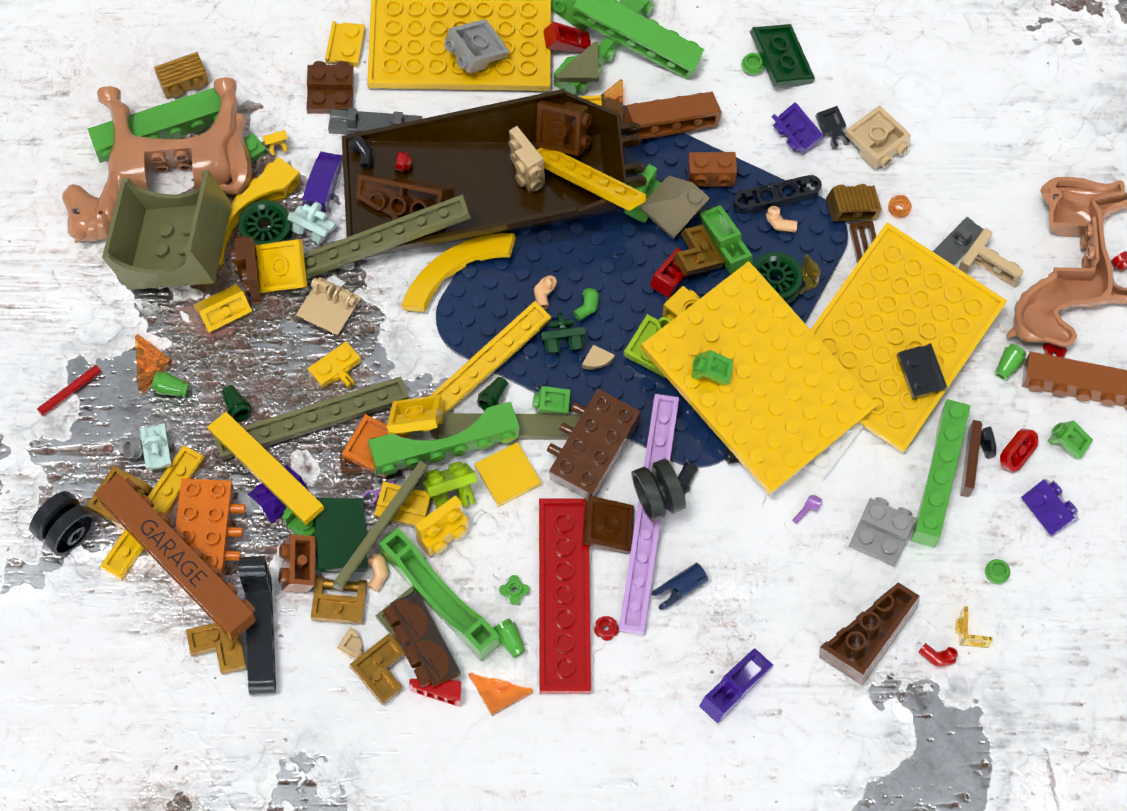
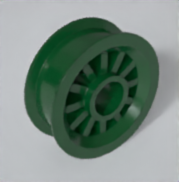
M261 200L248 205L239 217L238 227L240 236L254 237L255 246L289 241L292 236L291 221L287 220L289 213L281 204L274 201ZM263 226H270L267 229H261Z
M770 252L755 260L753 266L787 304H790L798 297L803 275L799 263L793 257L782 252ZM776 277L779 278L780 281L775 282L772 281L771 278Z

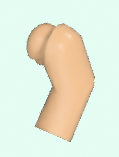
M776 206L768 208L766 219L775 230L796 233L797 221L784 220L780 215V209Z
M552 275L542 278L534 288L535 300L544 310L549 308L547 296L557 284L556 278Z
M372 554L368 558V564L373 568L374 575L367 586L373 591L378 592L389 575V570L384 556Z

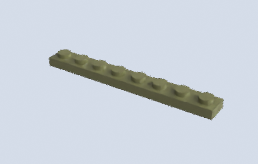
M462 194L304 253L306 279L470 219L471 216L464 195Z
M400 376L243 426V428L264 448L364 416L365 414H371L392 407L393 401L409 399V396ZM214 437L221 461L235 457Z

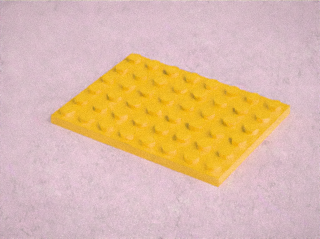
M371 0L368 88L550 91L551 49L546 48L543 31L551 24V0ZM486 19L510 53L507 58L490 62L487 69L468 74L465 68L461 69L458 66L454 53L446 50L444 40L449 28Z
M886 222L810 330L878 404L873 411L858 423L904 453L946 390L912 400L896 356L897 353L931 343L948 389L1007 300Z
M749 261L640 346L643 352L769 495L878 406ZM712 350L733 360L730 383L722 385L706 377L692 378V364L695 356Z

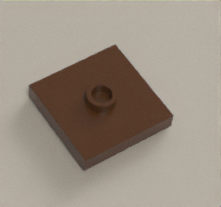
M588 495L585 498L582 545L629 554L632 546L634 505Z

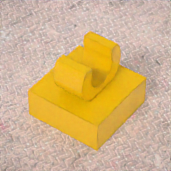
M285 130L262 136L264 145L270 144L269 152L271 155H275L274 146L276 144L282 146L283 152L287 151V146L282 141L288 139Z

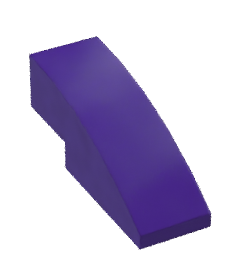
M322 151L319 153L302 197L303 206L305 204L312 206L314 202H318L322 205L321 212H327L329 201L333 197L341 169L342 155Z
M754 648L722 678L721 682L705 695L699 707L716 723H719L765 676L773 664Z

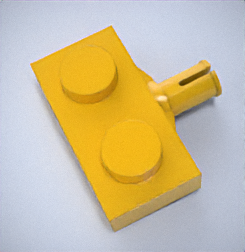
M344 342L307 369L308 373L322 389L332 382L339 380L348 389H351L355 386L356 382L351 378L349 372L362 361L354 349L347 342Z

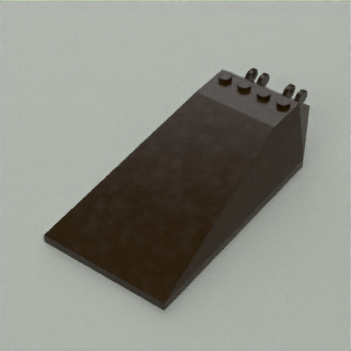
M565 89L343 135L341 137L346 237L393 221L391 216L381 210L374 209L356 198L358 174L455 188L454 197L464 195L471 216L468 220L444 228L440 234L425 235L368 257L610 213L619 206L545 168V184L541 189L529 193L525 186L521 187L515 178L516 168L510 158L509 130L517 126L537 150L540 148L536 147L537 104L541 100L560 105L570 102L588 106V113L592 115L591 124L587 128V135L591 137L590 145L579 156L566 155L632 188H638L646 185V177L643 175L628 177L627 174L637 175L643 173L645 165L637 162L626 165L624 147L632 148L641 144L642 137L633 135L640 132V124L635 122L622 124L619 113L569 93ZM355 136L363 137L372 148V162L369 169L360 167L359 151H353L349 147V140ZM407 151V156L412 157L410 169L401 173V171L395 170L397 153H405Z

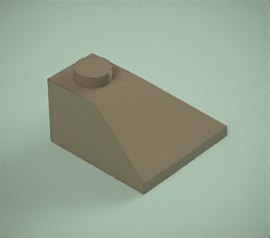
M668 176L646 199V202L639 206V209L674 239L710 198L694 183Z

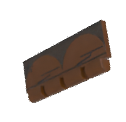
M419 592L391 602L390 607L384 609L383 613L390 627H394L392 631L401 648H404L403 652L410 666L415 668L414 673L421 687H426L430 684L432 687H435L461 676V672Z

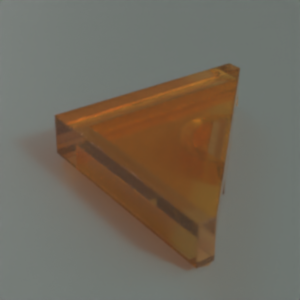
M620 79L601 96L602 106L619 113L621 123L623 124V80Z
M137 334L135 336L138 390L143 394L152 384L156 372H163L172 363V360Z
M472 672L468 674L469 679L491 716L533 694V690L530 687L525 688L511 684V682L476 675Z

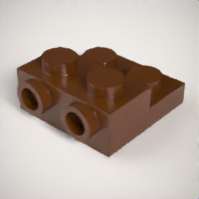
M316 61L313 65H307V114H330L331 109L348 110V108H353V65H349L345 61H339L336 65H326L323 61Z
M541 100L537 104L536 147L579 156L588 149L591 137L587 135V128L592 121V115L588 113V106L570 102L560 105Z
M239 236L234 239L235 248H231L235 274L239 273L241 282L245 283L246 294L251 295L252 302L262 301L254 237Z

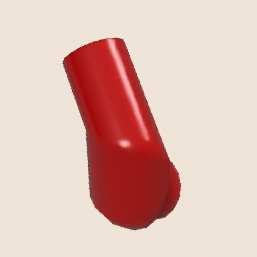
M927 643L918 651L921 656L936 667L952 665L958 657V652L953 647H948L943 651H935Z

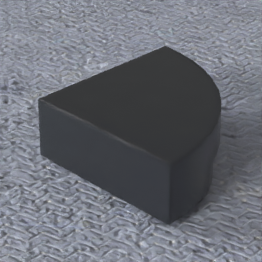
M991 426L982 429L980 446L987 459L996 456V442Z

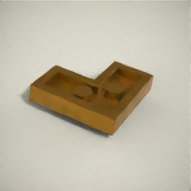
M704 225L683 230L681 236L689 249L677 252L673 258L684 277L723 267L725 260Z
M215 623L186 629L191 656L216 651L221 675L247 669L241 636L232 641Z
M390 633L349 665L350 669L381 705H384L403 688L388 670L389 667L405 655L403 648H401L400 644Z

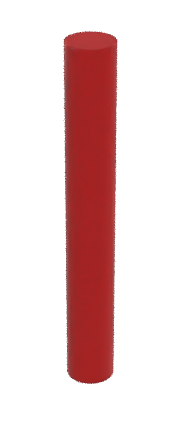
M95 364L39 406L37 411L41 416L47 414L100 374L101 370Z

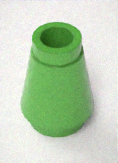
M1015 344L1005 347L994 374L998 378L1007 381L1026 360L1025 356L1027 353L1025 350Z
M157 371L151 390L156 391V394L186 397L189 383L166 371Z
M510 618L493 628L500 635L501 645L513 658L526 651L515 622L512 623Z

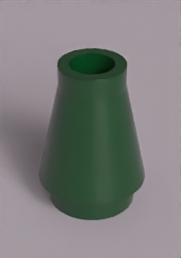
M497 377L478 394L477 404L482 410L485 411L488 407L501 403L503 395L509 386L507 380L503 377Z
M228 385L222 389L221 394L224 398L227 413L235 421L246 419L251 414L250 403L233 385Z

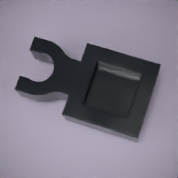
M838 105L818 112L815 115L823 135H830V145L833 150L839 146L836 139H841L844 146L850 143V140L842 131L846 128V123Z

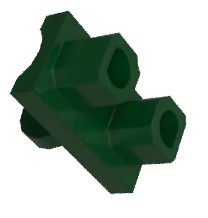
M558 313V321H550L549 327L550 329L559 328V330L542 332L540 334L541 342H544L547 354L561 352L560 339H568L570 351L583 349V336L586 332L585 327L565 329L567 326H574L573 319L564 320L563 313Z

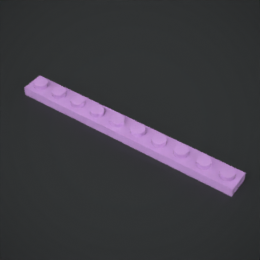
M655 394L644 466L650 471L652 463L666 458L670 462L679 397ZM638 501L619 631L644 635L661 519L651 522L644 512L640 501Z

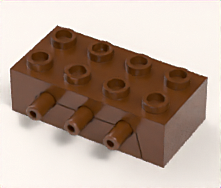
M600 389L596 390L587 407L577 402H574L571 410L581 415L575 428L564 422L561 424L559 431L569 436L563 448L552 443L547 448V452L557 457L549 470L550 480L583 498H586L588 495L597 496L641 421V411Z

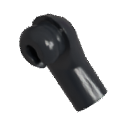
M355 136L349 140V147L353 151H359L360 167L369 169L372 162V148L363 137Z

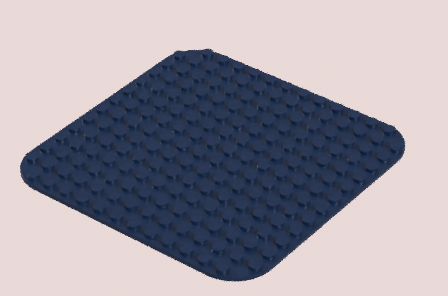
M602 97V106L619 113L621 123L625 124L623 119L626 106L612 99ZM685 133L642 139L639 146L632 148L624 147L626 165L637 162L643 163L645 169L649 164L656 167V180L661 183L668 176L688 181L687 162L689 152H724ZM736 157L737 175L735 185L698 187L710 199L674 239L650 218L643 223L625 214V209L620 206L610 213L505 232L514 233L516 237L511 256L482 261L475 260L466 264L467 267L456 272L437 305V331L444 344L451 351L470 360L528 306L536 301L534 295L535 286L542 278L552 275L556 278L557 284L547 296L549 308L545 309V311L552 317L551 321H558V313H563L564 320L573 319L574 326H567L565 329L585 327L586 334L583 336V349L570 351L568 339H560L561 352L547 354L544 342H541L540 334L542 332L559 330V328L550 329L548 323L494 373L533 393H538L541 386L569 389L570 411H572L571 407L574 402L587 407L596 390L600 389L641 411V421L629 440L646 449L655 394L679 397L670 461L682 466L685 462H689L698 468L714 466L725 461V451L729 450V448L667 378L623 355L646 315L648 314L657 320L664 317L662 315L664 304L682 286L694 291L700 299L729 277L730 273L723 265L722 268L685 276L670 297L664 296L650 286L653 275L676 248L682 251L689 249L681 233L686 228L703 225L699 213L721 205L740 231L742 242L753 256V263L760 256L770 252L788 254L799 263L803 275L801 290L798 297L788 305L806 324L846 249L848 240L847 225L845 221H831L832 217H830L827 201L821 196L778 207L780 215L784 220L797 221L796 233L775 230L766 219L768 209L749 214L736 212L733 208V201L737 192L785 181ZM784 188L782 190L786 196H793L795 194L791 188ZM769 193L760 195L763 201H771L773 199ZM744 199L740 200L744 205H748V202H745ZM771 278L772 281H780L779 278ZM586 288L595 289L599 294L597 310L578 321L574 317L573 311L583 305V291ZM593 345L615 355L614 360L608 366L594 370L582 368V363Z

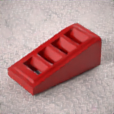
M553 21L543 31L545 45L548 49L582 53L591 45L589 32Z
M676 248L655 272L650 282V286L666 297H670L685 278L673 258L677 252L682 251L679 248Z
M409 679L411 692L461 707L462 686L460 680H449L435 687H432L431 684L421 687L418 679Z

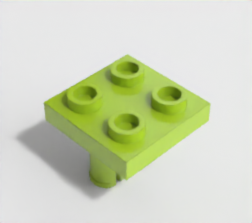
M647 314L626 347L623 356L665 377L640 346L671 322V320L667 317H661L657 320Z
M460 461L448 465V469L439 471V469L430 470L420 480L423 489L429 497H433L436 509L449 500L447 492L457 489L462 507L468 506V502L470 504L476 502L471 484L478 481L475 472L467 463Z

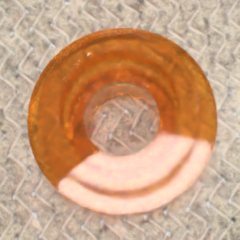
M904 195L894 196L888 203L889 212L898 218L906 217L912 208L910 200Z

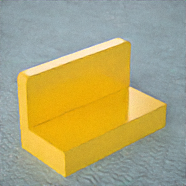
M236 284L193 305L208 332L252 312L243 290Z

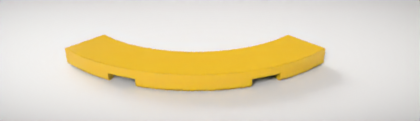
M498 233L476 237L443 252L430 262L415 278L403 299L402 309L426 312L430 300L439 289V284L446 277H451L456 272L467 267L466 264L475 260L482 261L491 258L510 257L516 239L514 233Z

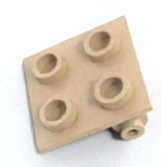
M321 277L318 279L314 278L311 282L313 289L296 316L338 336L361 300V296Z

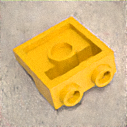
M441 395L393 401L387 423L388 433L403 435L411 431H430L437 428L438 424H442L445 413Z
M456 495L415 524L417 543L428 557L434 553H441L447 548L449 542L453 539L458 540L462 538L468 531V518L462 512V502Z

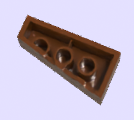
M899 582L879 597L865 612L862 611L847 627H843L830 641H826L821 645L819 658L863 685L917 610L920 595Z

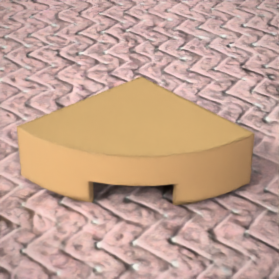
M593 345L582 363V368L594 370L608 366L614 360L615 355Z
M350 627L337 646V651L355 660L362 655L363 647L358 633Z

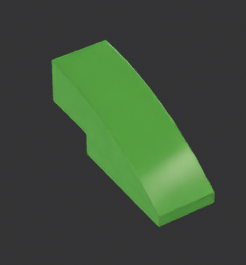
M721 205L699 213L705 229L724 258V266L730 275L748 261L753 265V256L742 242L740 231Z

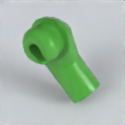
M586 288L583 291L584 303L573 311V315L578 321L597 310L599 294L595 289Z

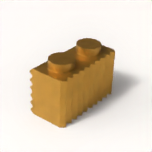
M198 52L154 67L158 82L167 99L179 97L183 92L186 93L191 89H201L209 83L207 72Z
M841 184L833 187L826 197L830 217H832L831 221L875 220L882 211L874 185L859 184L855 187H846Z

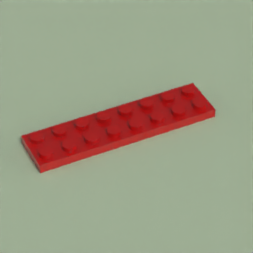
M539 498V694H591L589 546L582 545L585 498Z

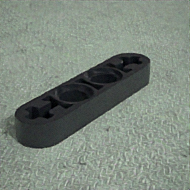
M807 175L741 190L735 194L733 208L740 214H749L766 210L771 206L779 207L814 199L820 194L822 183L817 176ZM807 184H810L812 187H815L814 190H811L810 187H807ZM784 188H791L795 194L793 196H786L782 190ZM769 193L773 199L771 201H763L760 195ZM744 199L745 202H748V205H744L740 200Z

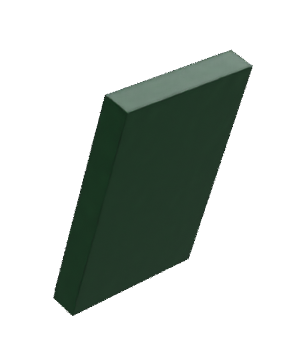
M791 24L752 27L750 30L751 37L773 87L813 83L815 80L814 74Z
M315 497L324 506V510L314 518L317 571H341L366 537L363 498ZM367 555L355 572H366L368 570Z

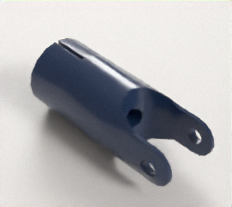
M696 562L653 590L651 594L652 596H657L671 589L670 597L658 607L659 610H664L709 581L708 576L701 565Z

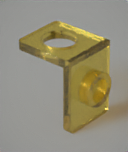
M808 254L804 255L801 268L802 279L805 280L806 285L801 288L798 297L815 288L819 283L820 268Z
M964 606L960 612V617L956 619L955 632L959 633V646L989 648L993 642V637L968 635V606Z

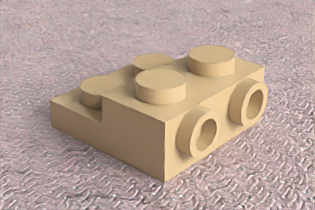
M880 105L845 131V136L860 149V156L875 170L880 166L886 168L892 162L893 156L897 153L900 156L903 155L910 147L911 134Z
M516 126L509 130L510 141L508 142L511 148L510 158L516 168L515 178L521 187L525 186L529 193L535 192L545 184L544 158Z

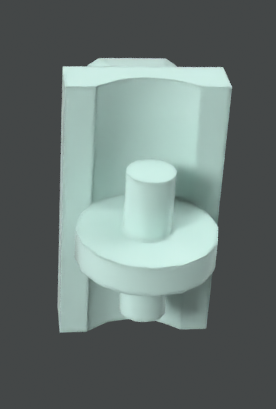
M314 202L312 206L307 204L304 206L299 205L294 212L289 213L287 219L292 221L291 231L297 234H304L308 229L312 231V241L318 244L326 240L328 234L335 229L337 222L326 218V213L321 212L322 205L318 202Z
M165 423L154 427L140 428L146 470L158 471L171 467Z

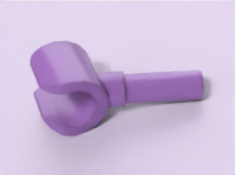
M390 480V481L388 482V483L395 484L393 480ZM381 488L376 491L370 489L363 494L364 500H367L370 496H375V499L369 503L371 507L377 506Z
M810 495L802 510L792 521L797 524L809 509L817 512L822 499L815 495Z

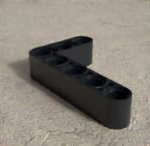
M265 555L239 557L240 581L245 593V599L255 608L253 613L256 622L246 629L249 695L276 693L271 573Z

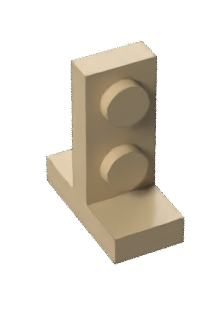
M984 228L961 260L958 269L967 274L971 267L976 264L1015 288L1024 270L1015 262L1006 260L995 250L986 247L993 232Z

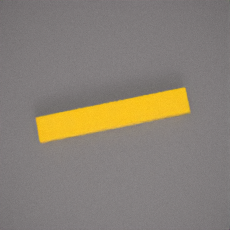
M544 148L537 149L544 158L545 169L628 211L646 202V194L562 152Z
M534 301L430 396L441 395L445 413L451 412L552 320V317Z
M224 412L207 426L208 431L305 525L324 510V506L227 412Z
M185 445L182 446L171 462L172 466L166 469L148 495V498L154 504L153 509L157 514L162 512L166 516L179 499L181 478L192 479L205 461L203 455ZM124 530L101 563L100 568L122 581L144 548Z

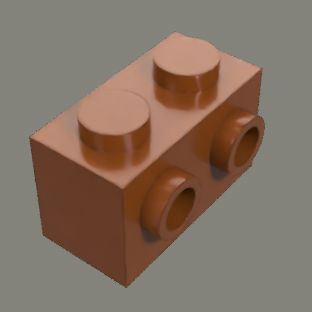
M689 152L687 162V179L689 182L694 183L697 187L735 185L737 175L736 152Z
M290 534L279 547V558H282V568L279 570L278 581L282 583V591L307 593L314 586L315 536Z

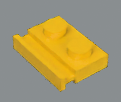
M332 21L325 57L326 64H329V62L345 61L349 65L358 68L365 35V25L346 22L339 24L336 21Z
M383 481L374 518L379 519L402 486ZM413 489L391 522L415 528V524L426 517L431 497L425 491Z

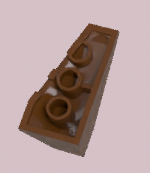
M358 174L356 198L378 211L381 210L391 216V219L395 220L454 198L455 188ZM443 229L427 234L426 236L440 234Z

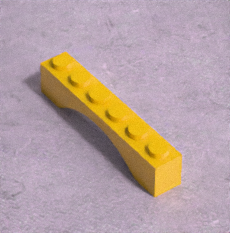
M280 157L274 162H270L265 167L264 172L258 178H254L242 194H238L234 198L218 269L224 264L227 242L234 229L238 226L242 211L248 205L257 201L270 200L276 202L286 200L302 184L300 172Z

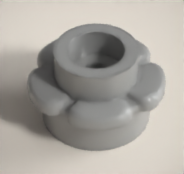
M135 436L124 440L122 444L124 456L132 460L141 458L144 453L142 441Z

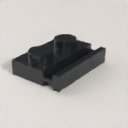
M931 343L897 353L896 356L912 400L947 389Z

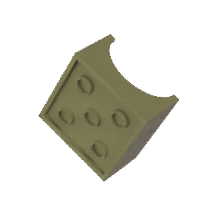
M209 170L202 171L201 187L184 194L152 192L137 186L129 178H122L102 258L128 290L215 283L232 203Z

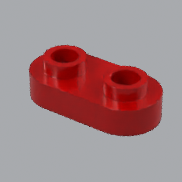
M1023 428L1015 434L1000 455V463L1005 470L1018 471L1021 469L1038 446L1037 433L1034 430Z

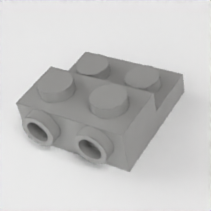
M486 19L449 28L444 40L446 50L454 53L458 66L461 69L465 68L468 74L487 69L490 62L507 58L510 53Z
M876 497L875 500L870 498L848 547L895 567L916 518L906 508L900 507L897 510L890 507L889 502L883 498Z

